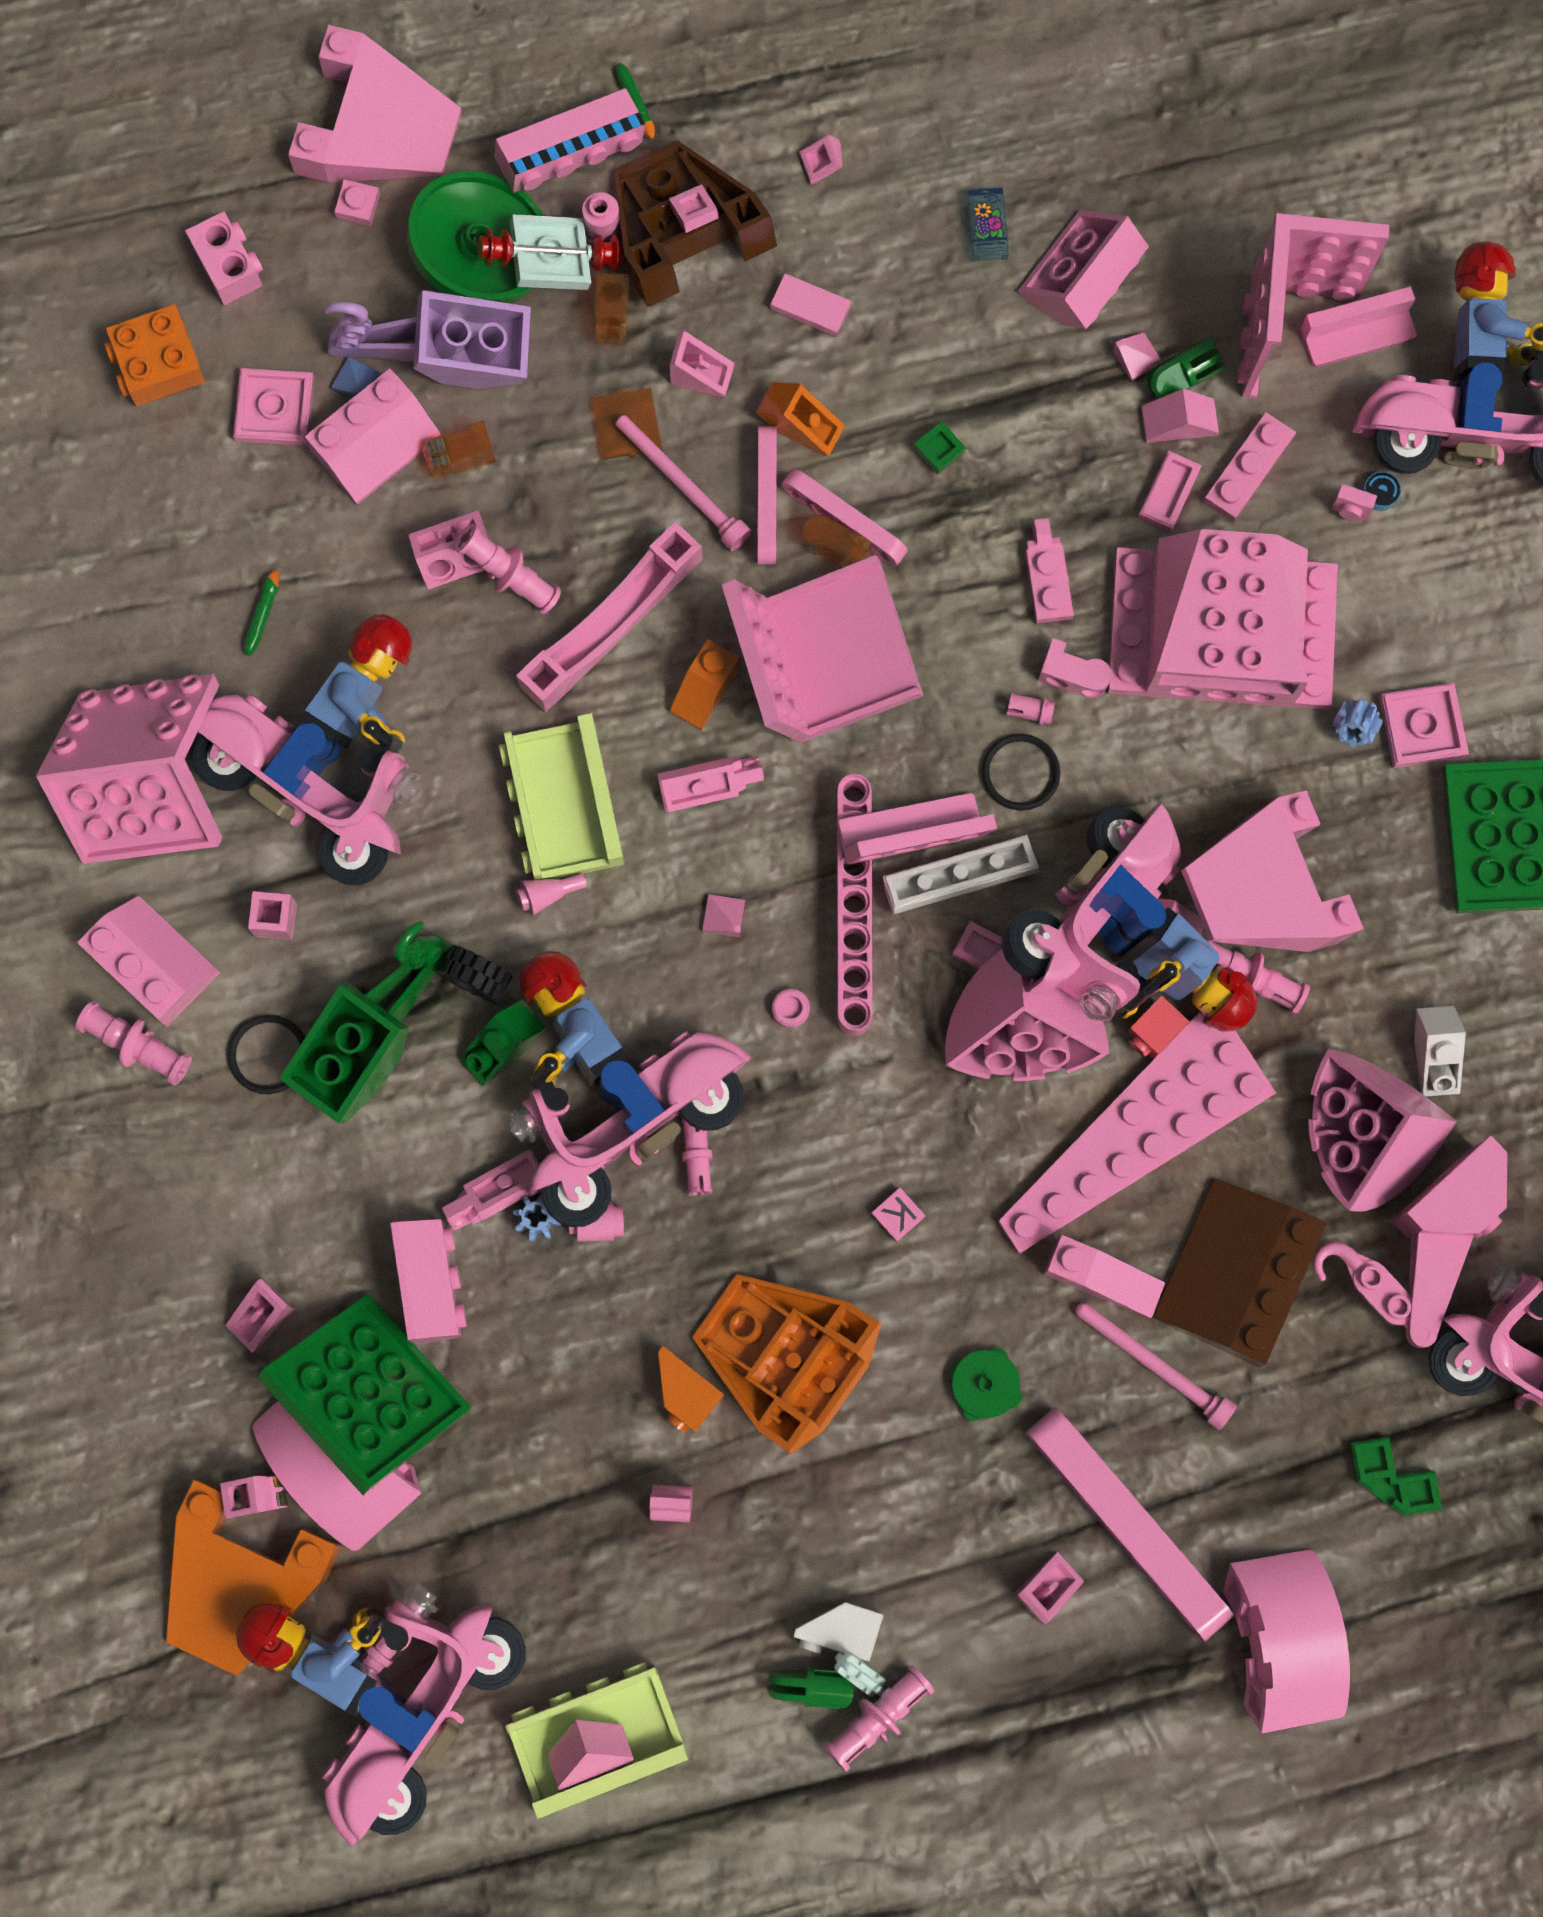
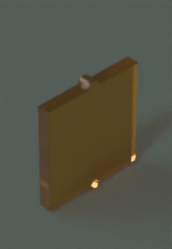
M651 388L624 392L621 389L617 392L618 394L592 398L603 460L625 456L634 459L637 454L643 453L615 425L616 420L621 415H626L662 450Z

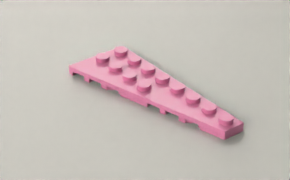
M1201 1011L1185 1026L998 1221V1224L1018 1255L1276 1094L1236 1031L1221 1032L1213 1027L1208 1028L1203 1024L1205 1014Z

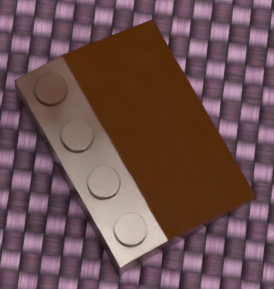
M1214 1178L1152 1318L1254 1366L1261 1367L1266 1365L1327 1223L1292 1206Z

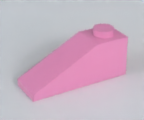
M1064 1235L1057 1239L1043 1274L1149 1319L1153 1316L1165 1282Z

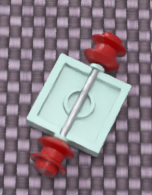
M513 214L509 222L511 236L506 229L501 231L500 236H493L491 229L487 228L484 236H479L477 243L478 257L483 258L486 266H490L493 259H499L501 266L505 267L511 258L514 257L517 287L588 290L591 284L589 261L595 271H600L603 264H608L611 272H615L618 265H622L624 261L623 243H619L616 235H612L609 242H603L602 236L596 234L590 245L586 244L583 218Z

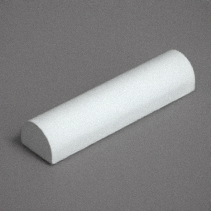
M1024 835L883 876V883L893 914H898L1039 872V867L1028 836Z

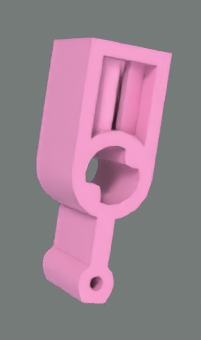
M653 1484L652 1494H650V1520L691 1523L693 1487Z

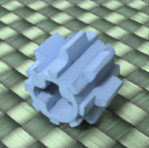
M1360 698L1356 701L1352 699L1349 703L1343 702L1332 723L1336 727V733L1339 734L1338 737L1342 743L1346 742L1350 744L1349 747H1355L1356 745L1364 746L1366 743L1371 744L1376 733L1379 732L1383 720L1379 718V712H1376L1377 707L1373 702L1369 703L1365 698Z
M542 1193L535 1202H531L529 1198L524 1196L523 1200L526 1204L524 1209L513 1211L515 1216L522 1219V1222L515 1228L516 1231L519 1233L529 1230V1240L531 1242L536 1240L538 1234H544L550 1240L551 1234L548 1230L551 1226H561V1223H558L548 1214L542 1201ZM537 1209H542V1213L547 1220L546 1222H539L537 1227H533V1223L527 1217L529 1214H535Z

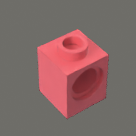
M1161 996L1128 1030L1126 1035L1131 1038L1129 1040L1130 1046L1142 1057L1149 1055L1154 1060L1190 1021Z

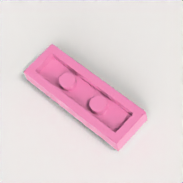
M1265 412L1211 488L1203 503L1234 522L1294 438L1296 432Z

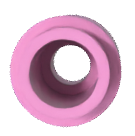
M598 192L590 195L584 201L582 207L585 231L592 239L596 234H600L603 241H608L620 229L618 203L613 196L607 193Z
M610 1202L607 1211L596 1222L585 1227H569V1234H576L577 1242L614 1241V1237H623V1206H613V1202Z

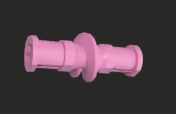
M475 524L465 528L454 545L455 551L461 555L466 554L477 562L481 568L487 571L490 579L497 578L494 587L497 592L500 593L509 586L516 594L521 597L523 596L535 605V610L543 615L549 612L558 601L561 594L560 587L556 584L549 585L538 577L533 569L524 566L523 552L517 546L504 549L498 543H493L480 533V528Z
M1208 936L1204 938L1219 953V960L1213 969L1217 967H1230L1234 971L1241 972L1247 977V980L1259 996L1267 1000L1271 999L1289 1008V1013L1293 1015L1300 1011L1309 994L1310 985L1306 983L1300 985L1282 976V973L1274 969L1263 967L1264 955L1261 952H1256L1247 959L1243 954L1235 950L1231 951L1209 941Z
M96 1001L89 1002L77 1019L76 1030L81 1033L87 1031L101 1039L105 1045L120 1050V1064L130 1067L138 1061L145 1068L153 1069L167 1077L168 1083L176 1086L183 1079L191 1065L192 1056L189 1054L181 1055L165 1046L164 1042L154 1038L155 1033L151 1030L145 1034L142 1033L145 1024L144 1020L139 1019L130 1026L124 1019L116 1018L102 1010L100 1004Z
M910 1665L907 1668L908 1673L892 1688L889 1687L884 1691L880 1699L874 1704L864 1698L859 1700L858 1705L862 1715L854 1718L847 1725L848 1727L831 1743L826 1741L822 1744L829 1756L845 1773L850 1769L849 1764L866 1748L869 1749L873 1746L878 1737L883 1742H888L885 1734L886 1730L899 1736L901 1732L896 1721L904 1718L910 1712L909 1709L926 1694L931 1696L935 1692L928 1680L913 1665Z

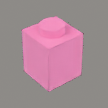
M252 891L248 929L256 938L293 941L297 910L296 901L291 894Z

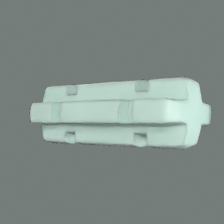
M847 1652L844 1655L841 1653L836 1655L837 1663L834 1669L837 1673L868 1696L872 1697L875 1694L881 1696L885 1691L882 1687L886 1681L883 1676L851 1652Z

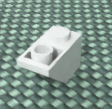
M1455 1006L1416 1009L1414 1044L1420 1092L1425 1097L1460 1094L1466 1031Z
M843 1602L796 1627L793 1637L800 1639L798 1647L821 1654L823 1647H826L843 1655L851 1652L860 1660L863 1659L870 1662L883 1614Z

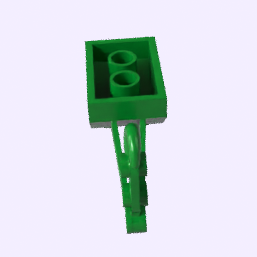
M421 921L414 923L405 930L393 948V957L399 961L401 966L369 993L364 995L349 983L338 986L279 1077L282 1082L338 1124L347 1122L382 1088L402 1057L409 1029L402 1021L440 969L452 945L440 935L422 936L414 940V936L424 928V923ZM417 975L388 1012L385 1011L383 1008Z

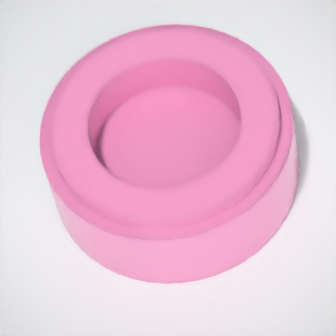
M786 989L776 995L772 1003V1015L779 1025L785 1028H797L808 1019L810 1004L802 992L796 989Z

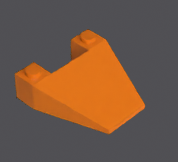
M193 1480L176 1515L166 1643L238 1676L251 1663L242 1655L236 1640L239 1623L252 1606L261 1602L273 1601L289 1606L291 1610L288 1616L293 1618L326 1582L343 1545L308 1529H301L285 1564L221 1535L220 1531L226 1521L221 1489L203 1480Z

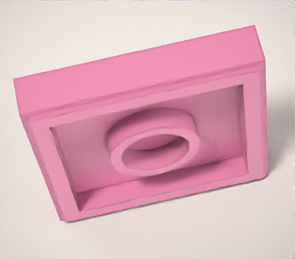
M240 368L233 434L235 442L308 446L304 436L310 432L315 380L313 372Z
M1455 683L1383 693L1379 696L1393 768L1468 756L1469 751Z

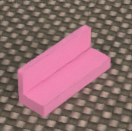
M1411 286L1307 314L1300 330L1313 367H1321L1414 341L1417 333L1409 313L1415 301Z

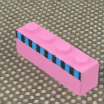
M625 88L497 138L494 158L513 193L523 189L529 191L540 186L543 181L553 177H566L576 168L586 164L596 165L601 163L611 154L619 151L629 152L642 143L645 122Z

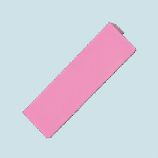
M972 793L844 818L837 822L847 865L979 838L997 829L994 814L983 817L979 816L975 797Z

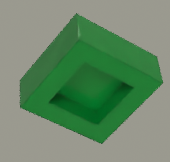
M942 421L914 443V450L937 475L963 455L966 450L964 444Z

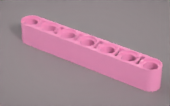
M850 774L842 778L838 785L836 798L837 1023L844 1034L853 1037L865 1033L870 1026L872 1018V860L860 862L864 866V871L860 875L853 876L845 871L844 865L847 861L837 822L840 819L872 813L871 785L865 777L859 774ZM854 787L860 789L864 797L860 801L852 802L846 799L844 792L848 788ZM851 897L859 898L865 907L857 913L849 912L844 906L845 900ZM850 934H857L863 938L865 945L859 950H851L844 944V939ZM857 971L863 975L865 982L862 986L853 988L846 984L844 976L848 972ZM856 1008L863 1012L865 1020L860 1025H850L844 1019V1013L849 1009Z
M1056 1407L1052 1408L1025 1432L1035 1447L1202 1641H1207L1234 1617L1233 1612L1060 1410Z

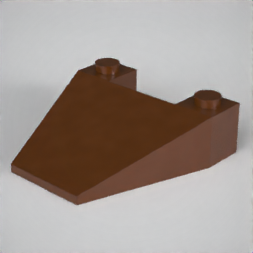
M678 140L613 170L624 254L632 283L647 307L680 292L673 267L674 264L725 240L731 239L744 261L777 247L771 216L756 193ZM702 184L716 206L719 218L686 233L671 209L669 198Z

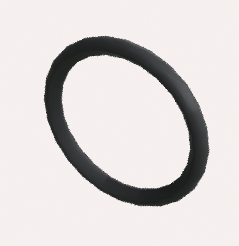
M1014 734L1000 739L988 750L983 760L982 778L987 792L1000 805L1012 810H1032L1042 806L1054 795L1060 782V763L1055 752L1043 740L1032 735ZM1022 741L1038 746L1046 753L1052 764L1053 777L1049 789L1040 798L1031 802L1017 803L1005 799L996 791L990 780V763L999 749L1013 742Z
M277 1015L258 1016L245 1022L232 1037L228 1051L229 1066L235 1079L248 1090L259 1094L280 1093L290 1087L284 1082L270 1087L253 1084L242 1075L236 1061V1050L239 1041L250 1028L263 1023H277L285 1026L296 1036L299 1045H301L305 1036L298 1026L287 1018Z

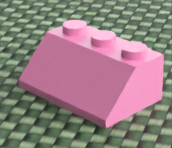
M1079 210L1019 288L1018 293L1062 325L1087 329L1096 320L1098 313L1110 297L1118 291L1120 284L1129 272L1137 266L1140 258L1149 246L1128 216Z
M389 368L304 437L312 455L358 505L428 448V441L441 438L442 436L414 394Z
M140 896L105 914L77 942L166 1027L220 974L205 957Z
M441 1219L391 1223L408 1341L419 1345L462 1337L461 1328L467 1327L464 1304L457 1305L455 1289H461V1279L458 1266L451 1267L449 1251L456 1250L452 1227L446 1228L445 1223Z

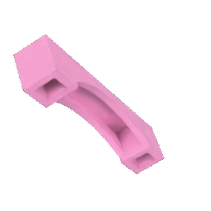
M675 521L649 546V550L635 568L589 616L557 643L545 651L542 650L516 675L519 688L546 713L703 560L702 546Z

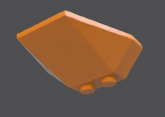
M736 1274L692 1338L757 1430L792 1454L825 1431L869 1367L881 1323L850 1302Z

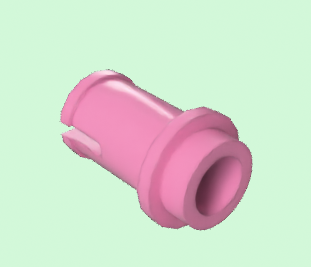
M1011 693L1007 716L1037 721L1039 726H1043V723L1051 724L1055 702L1048 701L1049 697L1041 700Z

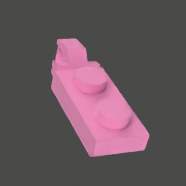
M1049 518L1034 520V525H1032L1034 540L1027 541L1025 557L1035 622L1039 624L1071 620L1074 613L1063 545H1061L1060 537L1052 538Z
M728 757L657 774L666 812L739 796V791L746 789V784L764 780L759 757L746 759Z
M532 1150L525 1151L463 1185L465 1190L458 1195L459 1199L442 1207L443 1213L452 1229L457 1230L470 1223L475 1224L520 1201L524 1196H529L531 1180L539 1165Z

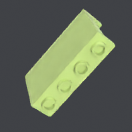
M592 713L577 716L578 722L519 735H512L511 731L504 732L506 743L499 745L503 767L511 765L513 779L506 780L510 801H518L521 815L514 816L518 838L526 837L528 851L521 852L526 874L533 873L535 880L560 879L580 873L624 865Z
M645 1662L623 1670L625 1678L610 1683L608 1677L585 1685L588 1692L575 1698L572 1697L571 1691L549 1699L550 1707L539 1712H535L534 1707L530 1706L511 1714L513 1722L506 1724L505 1728L507 1734H510L533 1799L532 1806L537 1819L688 1760V1753L656 1666L647 1669ZM575 1720L622 1724L634 1762L559 1791L547 1754Z

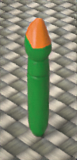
M618 63L616 75L622 89H627L645 122L644 135L649 139H653L655 135L654 122L647 112L632 74L624 64Z
M277 570L270 572L262 584L263 593L258 600L244 641V652L247 656L252 655L260 643L273 605L274 596L278 593L279 572Z

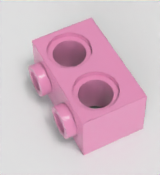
M223 211L185 230L194 252L223 305L262 287L258 273L263 271V268L254 251L247 253L242 243L247 241L237 220L230 223ZM218 238L227 239L222 245H211ZM234 268L243 269L237 276L228 275L229 271Z
M479 510L408 534L416 562L428 589L484 571L477 562L466 554L461 555L454 550V545L459 535L471 524L477 525L480 528V533L489 539Z

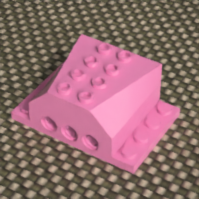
M1199 529L1159 538L1154 550L1117 547L1115 551L1109 667L1112 677L1108 685L1107 694L1329 710L1332 707L1338 564L1307 562L1308 549L1277 534Z

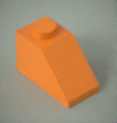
M772 382L755 412L770 426H777V433L823 456L830 455L845 427L804 386L797 383Z
M707 639L689 667L671 706L670 713L702 731L740 670V657Z
M662 1346L658 1351L664 1408L670 1412L666 1420L684 1434L688 1428L696 1433L723 1399L724 1394Z

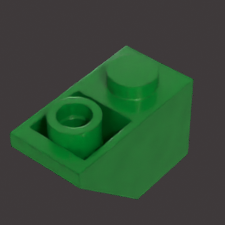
M522 999L495 1014L458 1059L483 1087L524 1054L547 1027Z

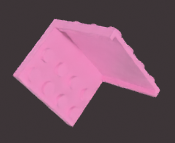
M1276 213L1251 276L1250 293H1245L1242 314L1248 316V326L1242 328L1240 337V349L1245 350L1243 361H1240L1237 373V383L1243 384L1242 397L1257 398L1259 374L1272 345H1281L1285 293H1296L1304 298H1312L1317 295L1331 296L1337 301L1359 299L1389 239L1388 224Z
M871 556L768 598L736 579L722 584L765 727L803 743L924 696L878 556Z
M214 673L200 676L191 674L180 679L166 681L157 679L146 684L132 686L124 684L112 689L99 691L90 689L79 693L36 777L82 864L219 846L223 836L185 761V757L219 688V683Z

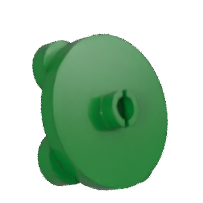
M1001 1348L975 1351L964 1357L961 1361L954 1362L949 1368L953 1395L962 1408L963 1416L969 1421L998 1417L1006 1413L1010 1408L1017 1407L1022 1400L1018 1371L1009 1359L1006 1351Z

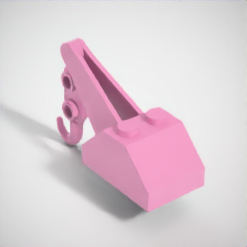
M1492 1136L1477 1142L1391 1220L1406 1238H1411L1408 1292L1383 1265L1358 1254L1347 1244L1337 1241L1326 1243L1318 1248L1313 1259L1314 1273L1320 1281H1324L1326 1279L1322 1268L1324 1259L1330 1255L1339 1256L1346 1263L1355 1289L1387 1323L1404 1326L1406 1328V1338L1413 1347L1424 1348L1431 1346L1437 1339V1334L1472 1239L1477 1240L1482 1235L1487 1236L1502 1222L1498 1215L1507 1208V1151Z

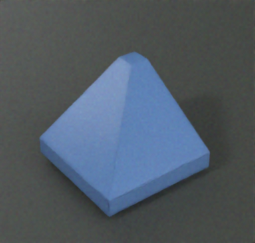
M348 357L331 389L352 399L381 375V372Z

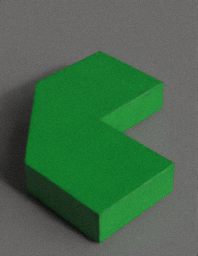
M1389 1437L1349 1443L1356 1483L1400 1515H1410L1442 1510L1435 1470L1397 1476Z

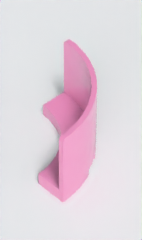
M279 1401L258 1418L252 1426L255 1438L266 1461L284 1488L322 1529L352 1551H357L422 1493L414 1467L405 1462L363 1496Z
M1304 1550L1230 1563L1223 1593L1232 1608L1241 1637L1248 1636L1252 1658L1245 1659L1246 1691L1243 1705L1260 1733L1342 1718L1346 1714L1350 1688L1348 1643L1342 1613L1334 1588L1316 1552Z

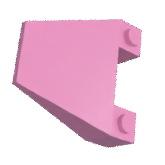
M328 25L318 57L324 78L348 84L333 131L298 122L288 154L294 174L328 183L343 182L344 180L366 181L443 176L461 116V107L364 33Z
M1307 790L1278 797L1254 812L1181 870L1209 941L1311 952L1338 944L1364 929L1350 894L1321 902L1296 839L1321 825Z

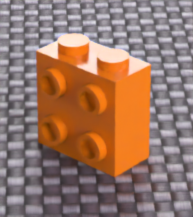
M176 304L106 328L110 339L109 342L104 343L111 363H119L122 374L116 376L123 396L130 395L136 407L206 383L183 318Z

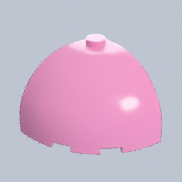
M1001 949L975 973L957 1001L946 1035V1066L985 1079H989L991 1074L1012 1075L1013 1081L1045 1079V1073L1066 1068L1067 1072L1071 1073L1109 1054L1107 1032L1098 1009L1075 999L1058 987L1043 993H1028L1027 990L1031 978H1026L1016 972L1006 961Z
M1328 1049L1315 1075L1311 1095H1315L1312 1119H1308L1312 1151L1317 1152L1324 1171L1321 1173L1324 1181L1336 1198L1349 1211L1359 1212L1377 1208L1406 1189L1427 1167L1457 1122L1406 1082L1386 1070L1346 1052Z

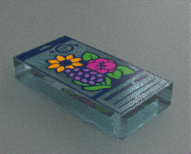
M1003 187L967 189L966 199L972 262L1008 260L1009 248Z

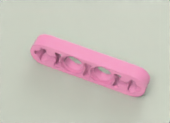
M758 426L757 565H776L777 426Z
M792 469L781 483L784 491L794 500L871 554L878 556L884 563L896 567L908 552L906 546L899 539L802 471Z

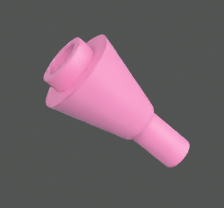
M583 873L561 880H521V889L515 892L522 912L528 910L529 914L534 916L564 897V894L586 888L587 884Z

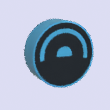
M1377 472L1367 479L1362 491L1377 495L1373 509L1385 511L1396 504L1401 495V485L1394 475L1388 472Z

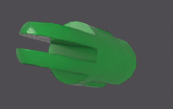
M1209 336L1156 365L1150 371L1147 379L1150 392L1154 396L1162 398L1181 389L1188 390L1226 369L1223 362H1218L1221 359L1219 350L1212 349L1216 345L1214 338Z
M807 1667L806 1671L774 1670L767 1679L768 1682L776 1684L767 1687V1692L771 1698L781 1701L804 1702V1707L846 1708L852 1702L854 1696L853 1684L837 1673L835 1669Z

